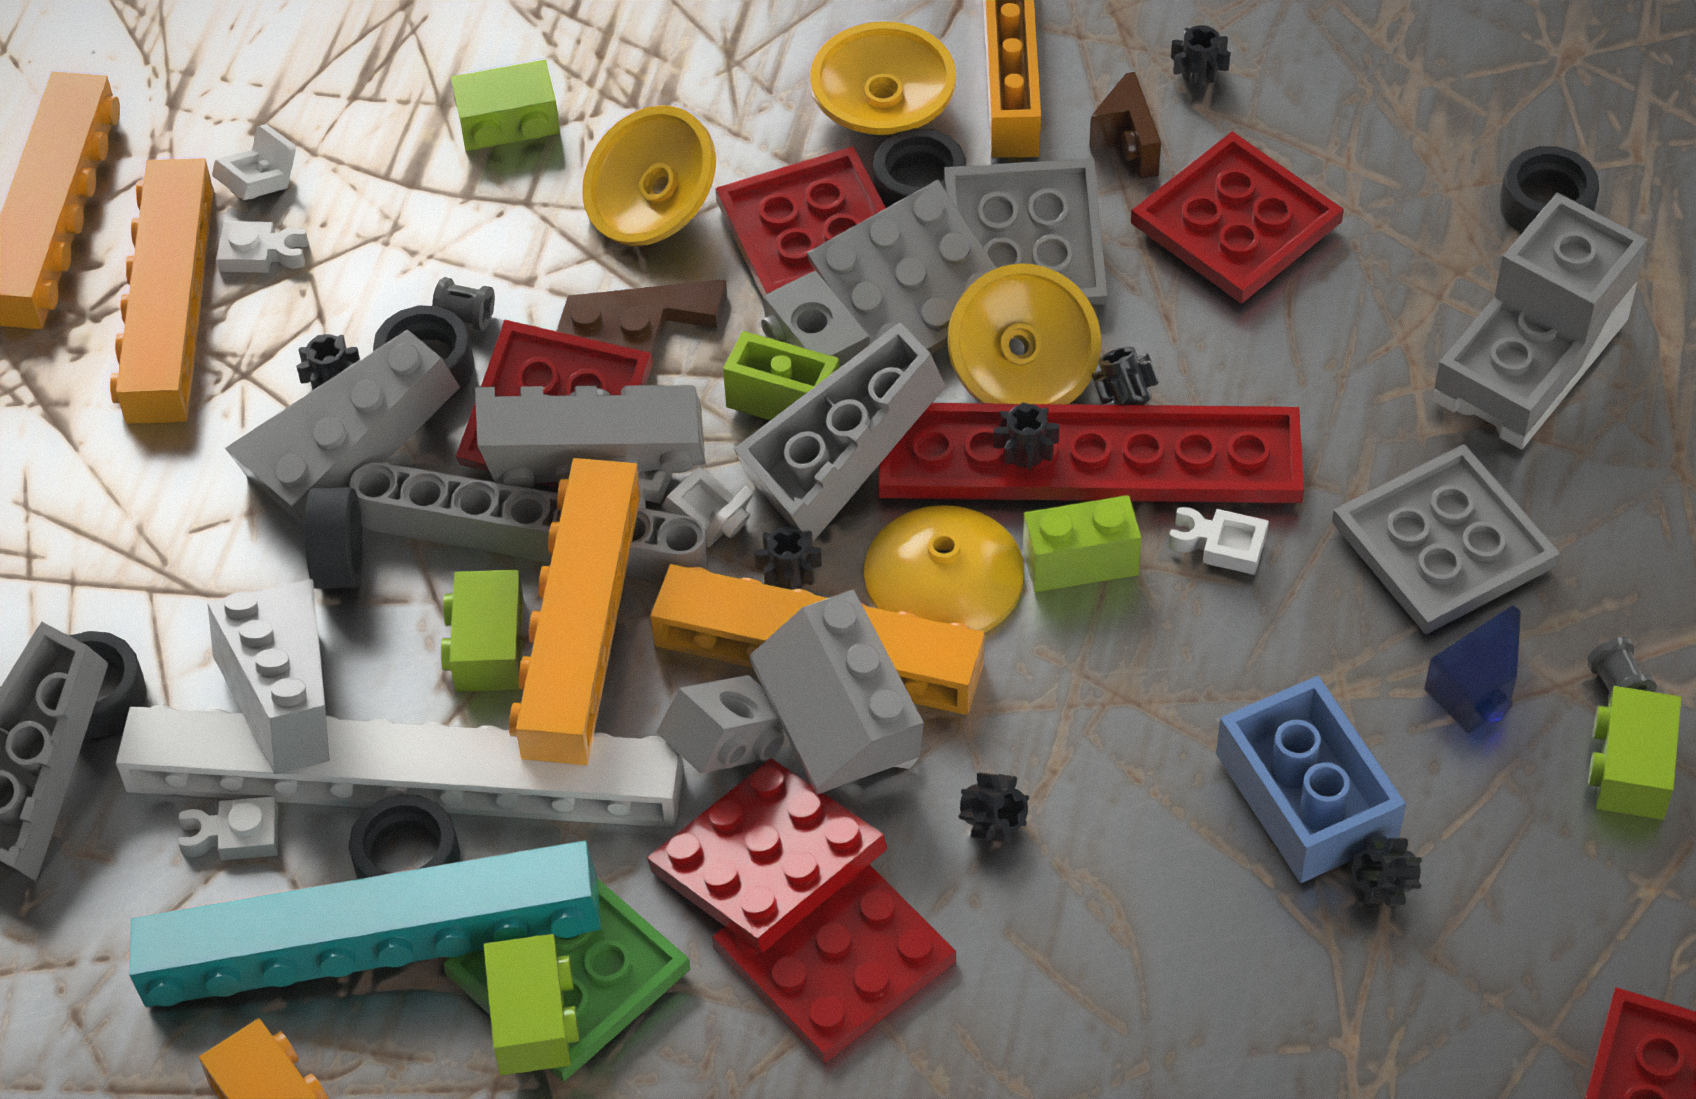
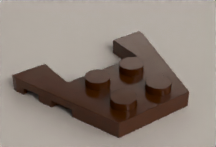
M710 280L568 295L556 331L649 352L654 359L665 321L717 328L727 296L726 281Z

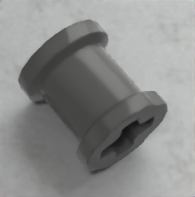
M443 277L435 287L432 306L452 311L463 322L471 323L475 330L485 331L493 315L495 292L493 287L484 285L480 289L456 285L452 278Z
M1617 637L1600 644L1587 657V665L1591 672L1600 675L1610 692L1607 698L1608 701L1610 700L1613 686L1651 692L1656 691L1657 685L1651 675L1642 672L1633 656L1634 646L1631 640L1626 637Z

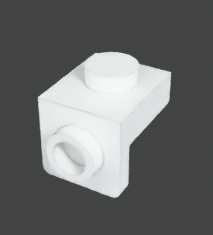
M269 125L257 126L252 150L215 159L212 177L230 189L233 195L243 200L254 199L261 195L287 189L296 154V146Z
M698 466L666 497L661 507L668 513L689 516L699 521L705 530L706 545L709 548L723 534L728 538H732L745 525L751 516L745 509L754 492L745 486L734 496L702 467Z

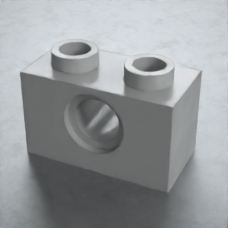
M816 270L763 296L765 318L761 320V326L767 338L839 358L840 367L870 345V336Z
M749 675L679 688L656 732L701 774L768 760L779 751L785 739L783 735L785 731L763 687Z

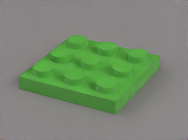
M598 878L601 930L581 933L571 938H555L558 956L569 954L574 990L563 991L564 1007L575 1006L580 1040L579 1042L569 1043L571 1066L549 1069L563 1083L691 970L689 958ZM484 950L468 952L459 957H450L443 963L445 974L490 1015Z

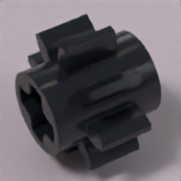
M1205 25L1194 26L1190 29L1185 28L1184 41L1172 40L1171 59L1174 60L1173 73L1175 75L1182 74V77L1193 85H1206L1211 82H1217V71H1229L1231 52L1227 51L1228 37H1220L1215 29Z
M318 334L309 341L306 347H299L301 363L296 365L300 383L306 384L311 382L312 390L358 362L360 360L357 347L347 348L344 335L342 334L339 336Z
M1122 347L1106 353L1098 361L1101 371L1092 373L1096 390L1103 405L1112 400L1114 405H1144L1152 398L1149 387L1159 384L1149 354L1146 353L1138 357L1133 347Z
M1021 402L1020 405L1011 409L1009 413L1006 411L1000 412L999 427L995 428L993 432V446L998 449L1004 448L1005 464L1013 463L1016 466L1030 470L1033 466L1041 463L1043 459L1048 461L1053 459L1054 444L1059 443L1060 426L1057 423H1048V408L1041 409L1038 406Z
M789 524L775 530L771 534L765 532L763 534L764 549L754 551L755 567L757 570L763 571L764 584L789 590L799 589L805 584L812 586L814 584L813 568L822 567L821 548L813 547L812 532L809 530L803 533L797 528L790 527Z
M979 772L977 773V784L961 790V813L958 817L973 825L970 837L1008 843L1011 841V831L1017 830L1021 826H1026L1029 795H1024L1021 791L1015 789L1017 777Z
M1367 837L1366 844L1368 849L1360 853H1352L1351 858L1354 860L1351 869V884H1355L1360 890L1366 892L1364 896L1366 904L1405 905L1406 897L1404 892L1421 888L1419 879L1422 857H1416L1412 852L1406 850L1408 847V839Z

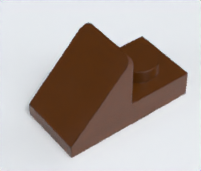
M1130 72L1125 73L1092 114L1090 119L1089 147L1090 149H1099L1122 144L1125 159L1127 161H1134L1139 178L1141 179L1159 175L1161 140L1136 73Z

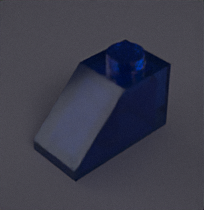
M1514 604L1430 659L1424 690L1468 734L1485 722L1489 725L1498 722L1512 707L1513 701L1511 699L1518 669L1521 611Z

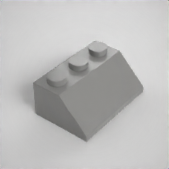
M854 589L802 607L750 654V663L816 795L920 757L924 722Z

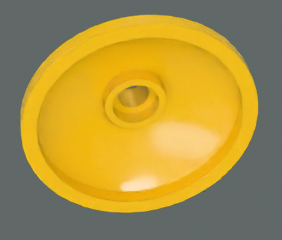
M871 22L856 25L836 34L820 48L811 66V91L818 107L837 124L865 134L892 135L897 132L919 128L935 119L944 111L954 95L956 67L951 53L946 46L929 32L904 23Z
M656 105L637 110L612 126L593 150L583 178L582 195L584 208L595 228L612 241L628 246L653 244L670 237L682 229L696 215L705 202L714 180L716 152L707 128L691 113L670 105Z
M1025 263L1010 264L985 273L961 295L949 322L948 352L959 381L979 403L1021 404V402H1025L1026 404H1070L1086 389L1092 380V373H1095L1101 353V333L1097 316L1090 301L1070 279L1044 266ZM1010 339H1019L1024 344L1025 350L1023 355H1016L1011 352L1009 348Z
M950 505L929 506L899 516L877 534L869 546L864 562L865 589L874 608L895 613L909 612L917 615L919 618L946 624L960 623L974 630L986 633L1000 624L1012 612L1019 601L1024 584V562L1019 546L1013 536L991 517L965 507ZM943 550H945V551H950V552H949V553H939L938 551H943Z

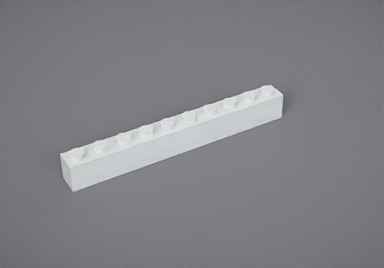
M154 705L150 708L130 706L116 759V765L126 792L222 799L275 796L276 802L369 808L381 799L399 794L421 795L437 802L447 813L669 828H676L684 774L682 756L664 739L658 736L638 739L612 737L605 733H594L588 765L521 759L517 737L510 736L509 730H502L495 726H480L478 728L448 727L437 722H428L422 725L392 723L385 719L353 721L338 720L327 715L330 761L274 774L242 713H229L217 708L205 711L179 710L166 705Z

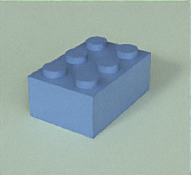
M1319 675L1220 717L1216 755L1300 884L1352 861V853H1360L1368 849L1366 843L1369 836H1386L1387 839L1400 837L1406 803Z

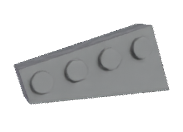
M899 322L736 446L734 451L751 481L789 525L803 533L810 530L814 542L946 386L931 353Z
M406 330L224 448L252 482L305 527V509L310 489L350 487L351 476L362 465L385 463L460 386L442 357L409 330Z
M695 385L625 386L621 390V395H610L608 391L596 388V386H576L575 391L569 396L543 394V386L521 387L520 396L495 397L494 387H475L477 444L495 483L529 489L537 483L555 481L559 483L561 479H569L573 458L637 463L638 474L642 471L660 469L669 473H680L691 469L692 466L706 464L702 409Z
M313 579L251 593L237 592L230 594L224 599L207 602L213 658L274 774L330 761Z
M43 621L40 622L0 687V862L34 881H37L109 664L84 643Z

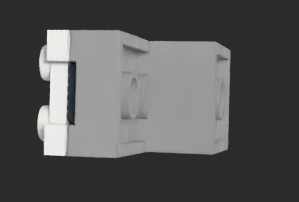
M1556 193L1503 255L1495 297L1440 360L1432 401L1453 413L1457 411L1463 415L1475 414L1495 425L1497 432L1500 434L1499 438L1522 450L1627 322L1648 239Z

